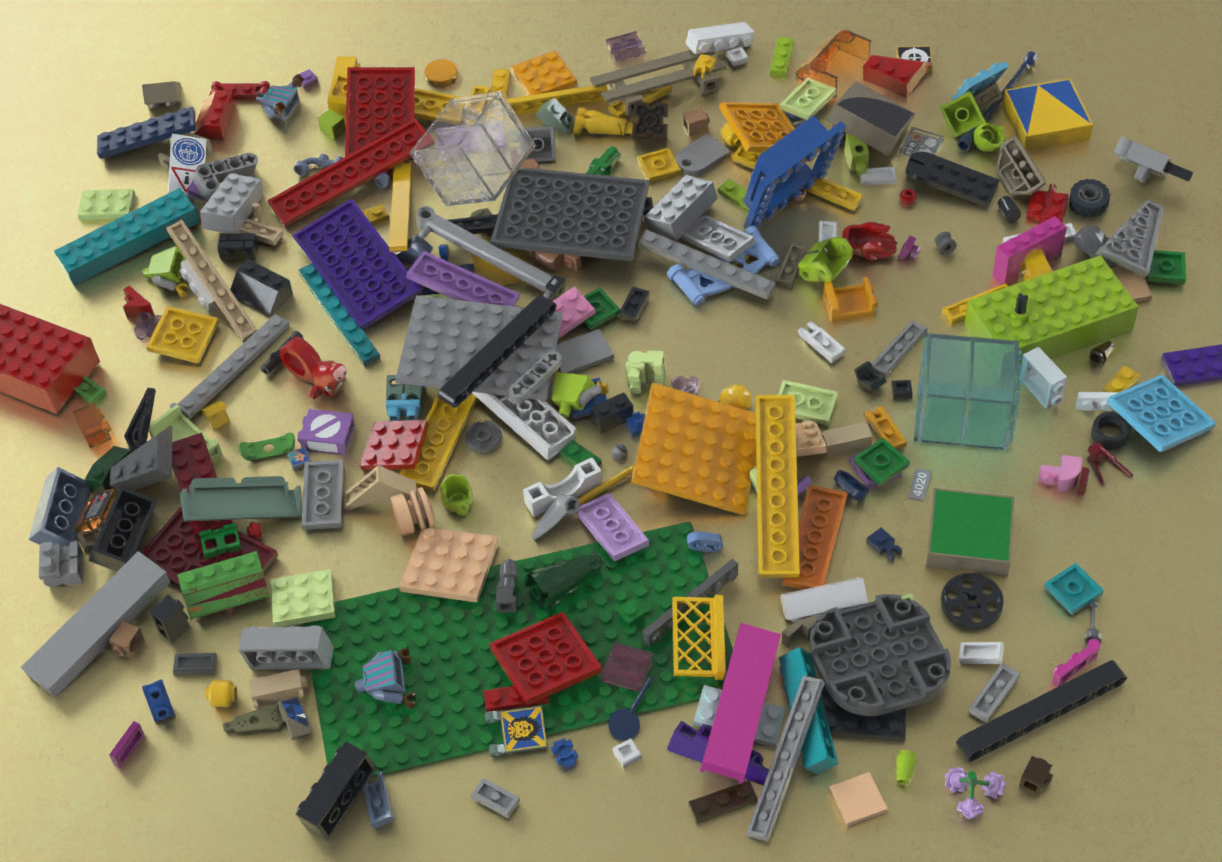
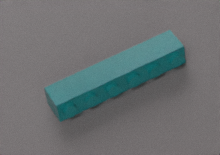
M800 647L779 657V669L784 678V689L788 695L790 711L803 676L817 678L811 654ZM821 695L801 749L803 766L817 775L839 764Z

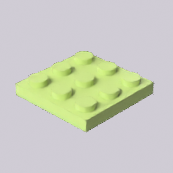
M331 569L271 579L274 626L285 627L335 618Z

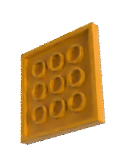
M721 102L719 106L747 152H765L795 129L784 111L780 109L779 103Z

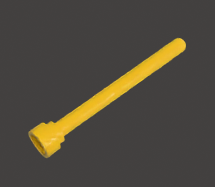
M635 464L579 497L580 506L632 475Z

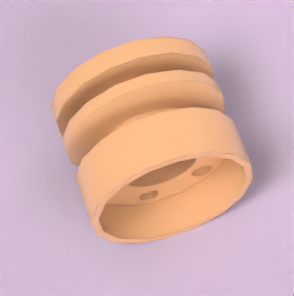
M422 487L417 488L418 498H416L413 490H410V500L408 501L402 493L390 497L401 536L414 533V523H418L421 530H425L424 520H426L429 528L434 527L433 508L429 497Z

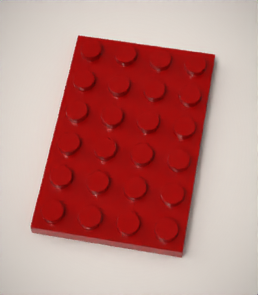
M347 67L345 157L415 119V67Z

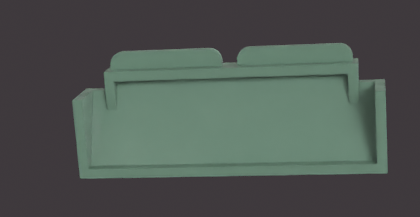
M282 476L244 477L241 483H236L234 478H195L189 486V493H187V489H183L180 493L184 521L302 517L301 486H296L294 490H289L288 482H285Z

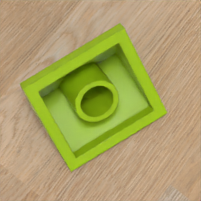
M971 91L939 107L954 138L986 122Z

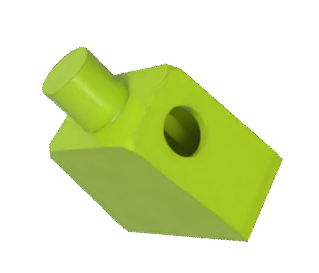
M846 133L844 155L849 169L852 172L857 171L859 175L865 174L869 161L868 146L857 137Z

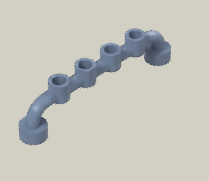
M320 154L319 158L310 157L297 161L294 171L298 175L303 176L306 175L309 164H316L320 168H325L343 159V157L337 156L335 160H329L326 154ZM387 172L381 173L375 178V184L380 188H386L390 181Z

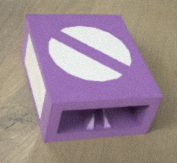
M309 409L307 416L303 418L302 431L298 433V442H300L301 448L305 447L307 451L346 455L356 426L352 413Z

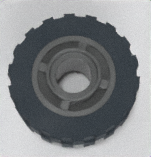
M1080 180L1071 188L1069 206H1071L1072 211L1082 217H1098V215H1102L1107 210L1110 200L1109 188L1099 180Z

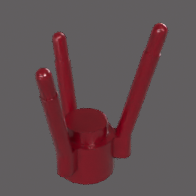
M1095 442L1089 446L1087 452L1090 455L1087 459L1091 462L1101 485H1105L1095 461L1103 462L1106 458L1111 460L1127 475L1133 477V474L1117 461V458L1107 451L1100 442Z

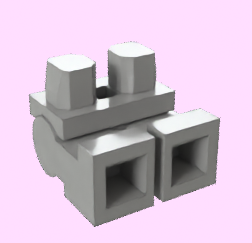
M78 541L70 542L69 546L61 547L60 544L53 545L52 542L40 544L39 578L43 580L46 586L56 587L60 584L73 585L83 583V550Z

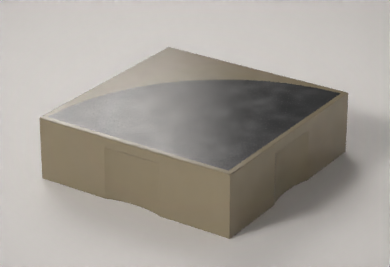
M855 81L835 104L827 122L835 126L842 121L846 125L844 132L857 137L869 146L888 155L896 142L907 131L915 113L862 83Z

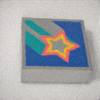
M305 447L287 453L293 471L304 468L305 462H311Z

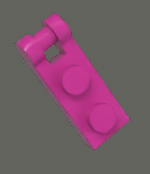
M1097 639L1089 640L1084 650L1080 653H1074L1064 665L1059 664L1053 671L1052 683L1056 687L1063 685L1096 660L1101 645Z

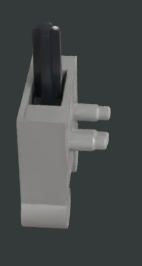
M1122 136L1113 152L1118 155L1119 159L1138 166L1134 179L1140 180L1141 183L1146 182L1151 172L1165 178L1169 173L1185 181H1190L1193 176L1192 171L1173 164L1170 156Z

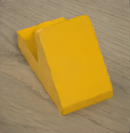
M217 401L201 409L213 429L230 422L225 411L227 407L224 401Z

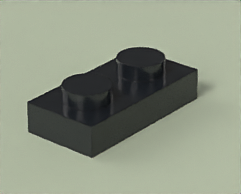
M632 286L619 311V317L636 322L650 296L649 291Z

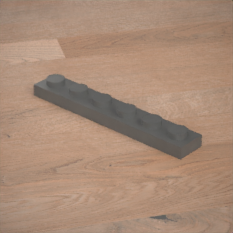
M732 558L685 597L710 598L712 595L718 594L723 586L737 578L738 563ZM677 603V609L682 614H685L690 609L685 603ZM672 608L643 630V642L650 647L654 642H659L664 634L669 630H673Z

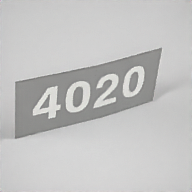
M916 468L908 498L924 501L932 471Z

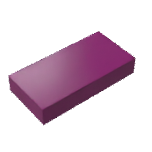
M132 722L109 754L115 766L122 767L143 738L144 732L139 723Z

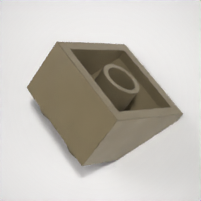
M171 81L143 84L144 105H149L150 108L160 107L159 104L166 103V106L176 105V102H180L181 83Z

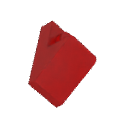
M129 285L123 289L125 293L124 299L127 302L123 309L127 318L154 316L150 302Z

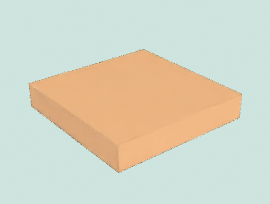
M870 772L829 786L831 795L847 827L888 812V808Z

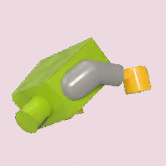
M175 246L153 255L149 267L142 270L143 276L150 278L158 286L172 291L174 289L177 290L178 295L182 298L186 297L185 291L188 292V286L185 283L176 285V283H180L181 262L186 260L182 252Z
M556 372L555 380L549 386L551 400L560 408L558 413L564 418H569L571 409L581 411L594 396L598 394L604 395L609 392L608 383L603 385L602 381H598L597 385H595L587 375Z

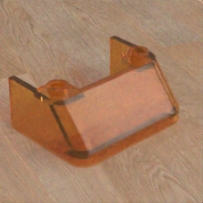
M849 30L838 32L825 40L798 68L795 76L796 81L801 84L809 77L836 88V94L832 97L835 99L837 97L838 77L825 71L827 63L839 50L867 61L870 58L871 40Z

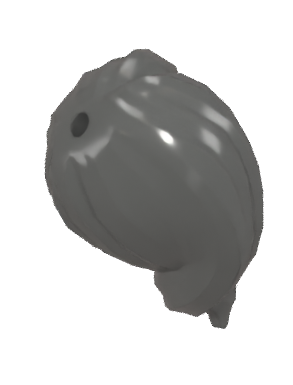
M1088 225L1076 233L1074 244L1079 250L1086 252L1091 258L1099 256L1096 255V252L1110 238L1098 226ZM1103 258L1110 268L1117 266L1116 263Z

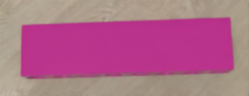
M740 623L700 772L704 773L707 770L737 779L740 784L743 783L781 634Z

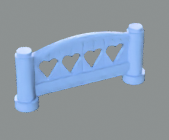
M755 226L748 227L744 233L753 236L755 243L731 262L743 265L744 268L742 269L753 274H757L767 264L771 267L777 266L780 262L779 256L760 236V231ZM745 254L757 257L759 260L753 261L752 264H746ZM716 255L713 256L714 258H717V259H719V260H722V261L727 262V263L730 264V262H728V261H726V260H724V259H722V258H720V257H718V256H716ZM681 264L672 266L667 272L668 278L672 282H676L692 303L697 306L704 303L705 296L718 294L735 287L692 268L685 270ZM700 277L712 280L714 283L708 284L707 287H701Z

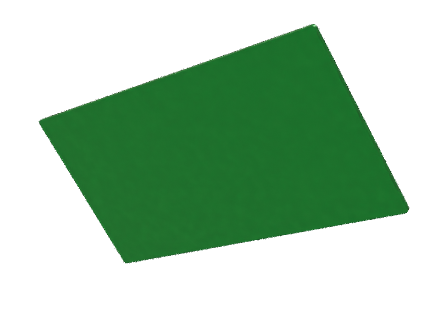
M684 522L643 532L649 540V546L615 562L599 542L515 561L518 567L517 580L515 581L517 613L497 612L496 587L500 580L499 572L502 565L499 564L490 567L478 603L400 592L398 587L334 602L335 618L302 623L303 627H310L312 625L322 627L334 646L330 669H310L327 765L332 762L336 750L343 746L345 741L363 750L370 757L376 767L370 779L377 777V773L380 771L383 775H388L489 751L490 745L504 744L501 721L491 724L486 723L484 691L514 685L490 650L489 643L561 612H564L600 663L602 672L548 696L549 704L542 705L546 737L607 723L615 711L619 709L630 710L649 677L653 679L634 711L636 715L699 701L704 685L722 690L733 652L725 623L726 672L723 680H715V677L674 676L673 630H669L659 642H654L650 647L643 642V630L672 608L673 597H685L709 578L701 551L692 550L688 547L687 535L694 532L692 523ZM590 553L598 554L603 562L601 569L550 609L540 611L531 601L527 593L531 590L530 585L525 587L524 577L528 573ZM633 599L645 611V617L631 627H628L617 615L616 609ZM709 604L699 606L697 609L705 615L709 611ZM693 611L688 619L695 624L700 617ZM684 620L677 625L678 629L683 633L691 628ZM705 621L697 626L704 634L710 630V626ZM694 630L687 635L694 643L701 638ZM684 639L678 643V647L684 653L691 647ZM705 640L698 645L704 653L711 649V645ZM403 648L409 650L411 662L407 665L402 664L405 693L402 695L405 696L409 692L414 693L416 700L409 699L408 701L415 702V708H407L404 702L397 704L376 700L366 691L359 693L356 690L355 681L364 678L363 666L370 662L378 652L392 650L399 653ZM695 649L687 655L694 662L702 657ZM685 659L678 663V670H688L691 667ZM705 659L698 665L702 670L711 671V664Z

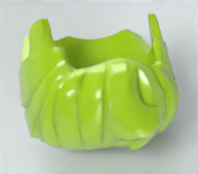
M987 122L976 127L974 143L977 148L984 152H994L1000 149V146L1005 141L1004 127L994 126Z
M450 474L441 483L440 497L444 507H447L451 512H456L460 516H465L473 501L472 488L466 477Z

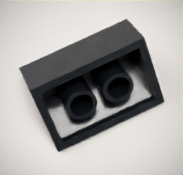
M250 259L237 269L230 288L238 301L268 317H271L293 295L290 280Z

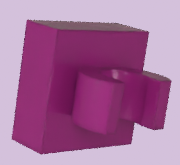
M911 235L908 237L897 256L899 259L904 261L907 255L909 258L915 259L917 254H919L921 248L914 245L915 237Z

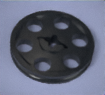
M965 573L957 575L950 579L942 590L941 609L943 614L952 624L962 629H985L993 625L1002 613L1004 603L1002 591L993 580L981 574ZM970 581L973 586L966 588L962 585V582ZM984 587H989L993 590V592L990 594H985L982 592L981 589ZM948 592H955L958 597L951 599L946 594ZM968 600H971V601L976 600V603H974V602H970V603H969ZM994 604L998 609L996 611H989L986 606ZM959 609L962 611V615L954 616L951 611ZM978 615L982 618V621L974 622L971 617Z

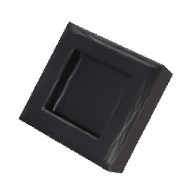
M911 380L891 382L893 400L912 399Z

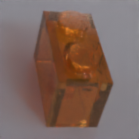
M91 403L72 411L90 448L111 440L109 432L112 430L107 420L103 422L102 419L105 417L101 408L97 409L95 404Z

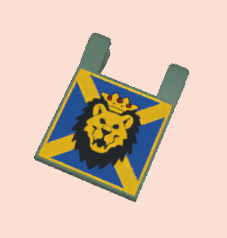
M542 705L485 713L486 723L491 724L501 721L504 744L489 746L492 757L506 753L548 748Z

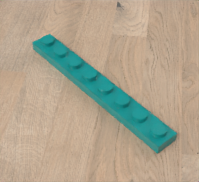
M313 264L299 269L300 277L361 363L366 366L380 359L379 352Z

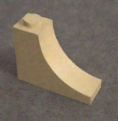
M378 465L343 493V510L350 512L359 506L370 503H391L390 497L401 493L408 501L410 500V490L414 491L415 496L417 495L416 481Z

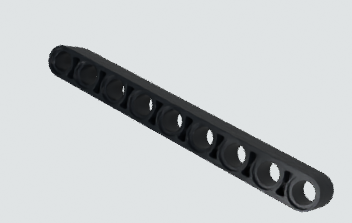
M538 295L441 387L438 398L457 408L554 314L557 306L556 303L542 295Z
M1110 660L962 735L956 741V745L969 762L975 761L1114 690L1127 680V676L1114 660Z

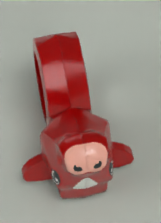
M294 337L281 347L279 353L285 367L295 377L314 384L310 392V398L315 400L321 394L332 398L344 387L343 384L346 381L345 376L347 374L346 367L342 363H335L333 360L322 361L316 350L303 338Z

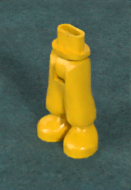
M579 107L575 118L574 135H580L582 130L586 128L589 133L621 135L622 133L624 136L625 133L632 134L633 123L627 122L625 118L609 116L595 110L588 111L584 107Z

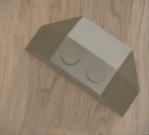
M1015 135L1000 146L1001 152L996 171L1012 196L1031 195L1046 185V179Z

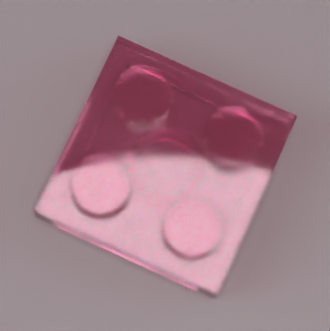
M614 642L600 676L601 681L641 692L653 661L654 653Z

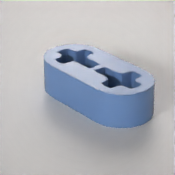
M695 531L687 535L688 547L692 550L717 552L724 547L720 534Z

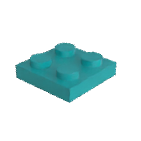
M1077 563L1051 578L1044 585V588L1071 615L1102 596L1104 592Z

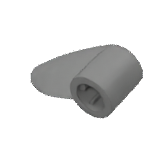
M559 495L548 508L531 537L536 541L553 529L567 514L577 513L580 508L579 500L569 495Z

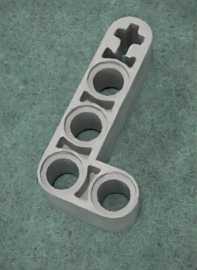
M245 153L198 165L193 181L201 196L205 200H209L218 189L219 183H222L229 173L242 176L252 175L255 172L258 157L253 153Z

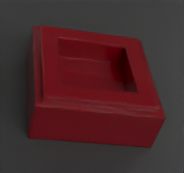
M1082 467L1077 494H1085L1090 473L1089 468Z

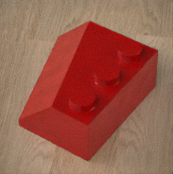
M871 55L863 65V80L907 98L928 71L932 62Z

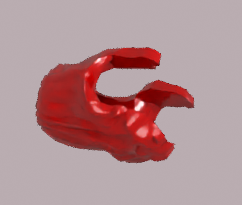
M866 222L860 225H849L842 232V238H845L853 249L852 253L865 257L869 261L889 258L897 251L896 245L898 243L895 241V237L886 233L889 232L890 225Z

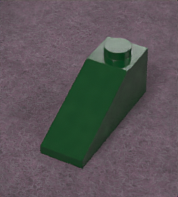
M113 446L92 465L85 477L90 493L100 494L112 490L113 487L110 486V468L131 453L130 449Z

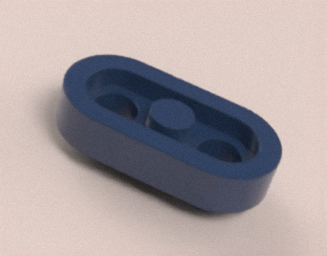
M843 470L837 471L834 477L836 485L845 489L854 500H865L869 493L868 488L848 472Z

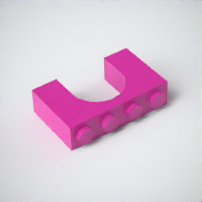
M1054 216L998 245L992 276L1001 285L1005 283L1009 285L1018 280L1024 258L1035 248L1036 250L1042 249L1048 264L1060 258L1067 227Z

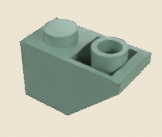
M555 98L542 104L535 114L546 127L554 126L555 130L570 133L575 124V118Z

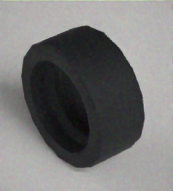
M1102 413L1093 422L1092 439L1094 442H1100L1105 449H1119L1128 441L1130 424L1118 413ZM1104 425H1113L1122 431V435L1116 437L1107 436L1099 428Z

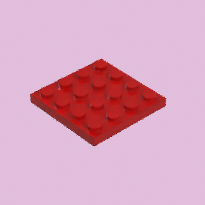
M564 612L489 643L490 650L526 705L602 672V666Z

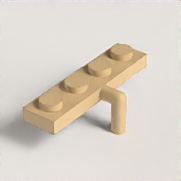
M255 202L252 204L254 218L252 220L246 219L236 234L255 233L258 241L275 246L284 236L283 230L259 223L261 220L259 203Z

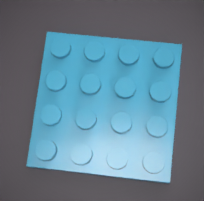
M1163 374L1112 395L1107 400V403L1160 453L1210 431L1216 425L1213 419Z

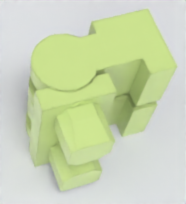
M648 350L647 353L633 351L629 354L625 368L630 393L641 394L642 388H647V384L656 383L664 386L666 378L664 351Z

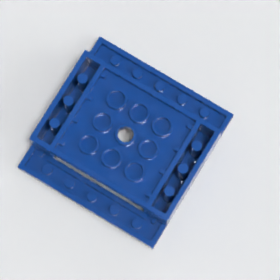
M813 115L759 155L743 200L744 204L750 209L744 224L745 229L750 226L760 227L763 220L772 218L775 215V211L784 209L788 205V201L792 198L793 200L797 199L804 189L809 190L816 180H822L828 174L827 170L831 167L830 163L834 160L833 156L838 151L837 147L841 144V138L845 135L846 125L842 121L828 131ZM817 157L813 169L811 170L805 162H811Z

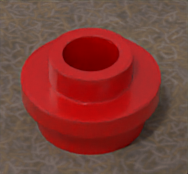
M905 189L900 192L899 198L904 205H912L917 200V193L914 190Z
M250 522L247 527L249 537L255 540L262 538L259 522Z

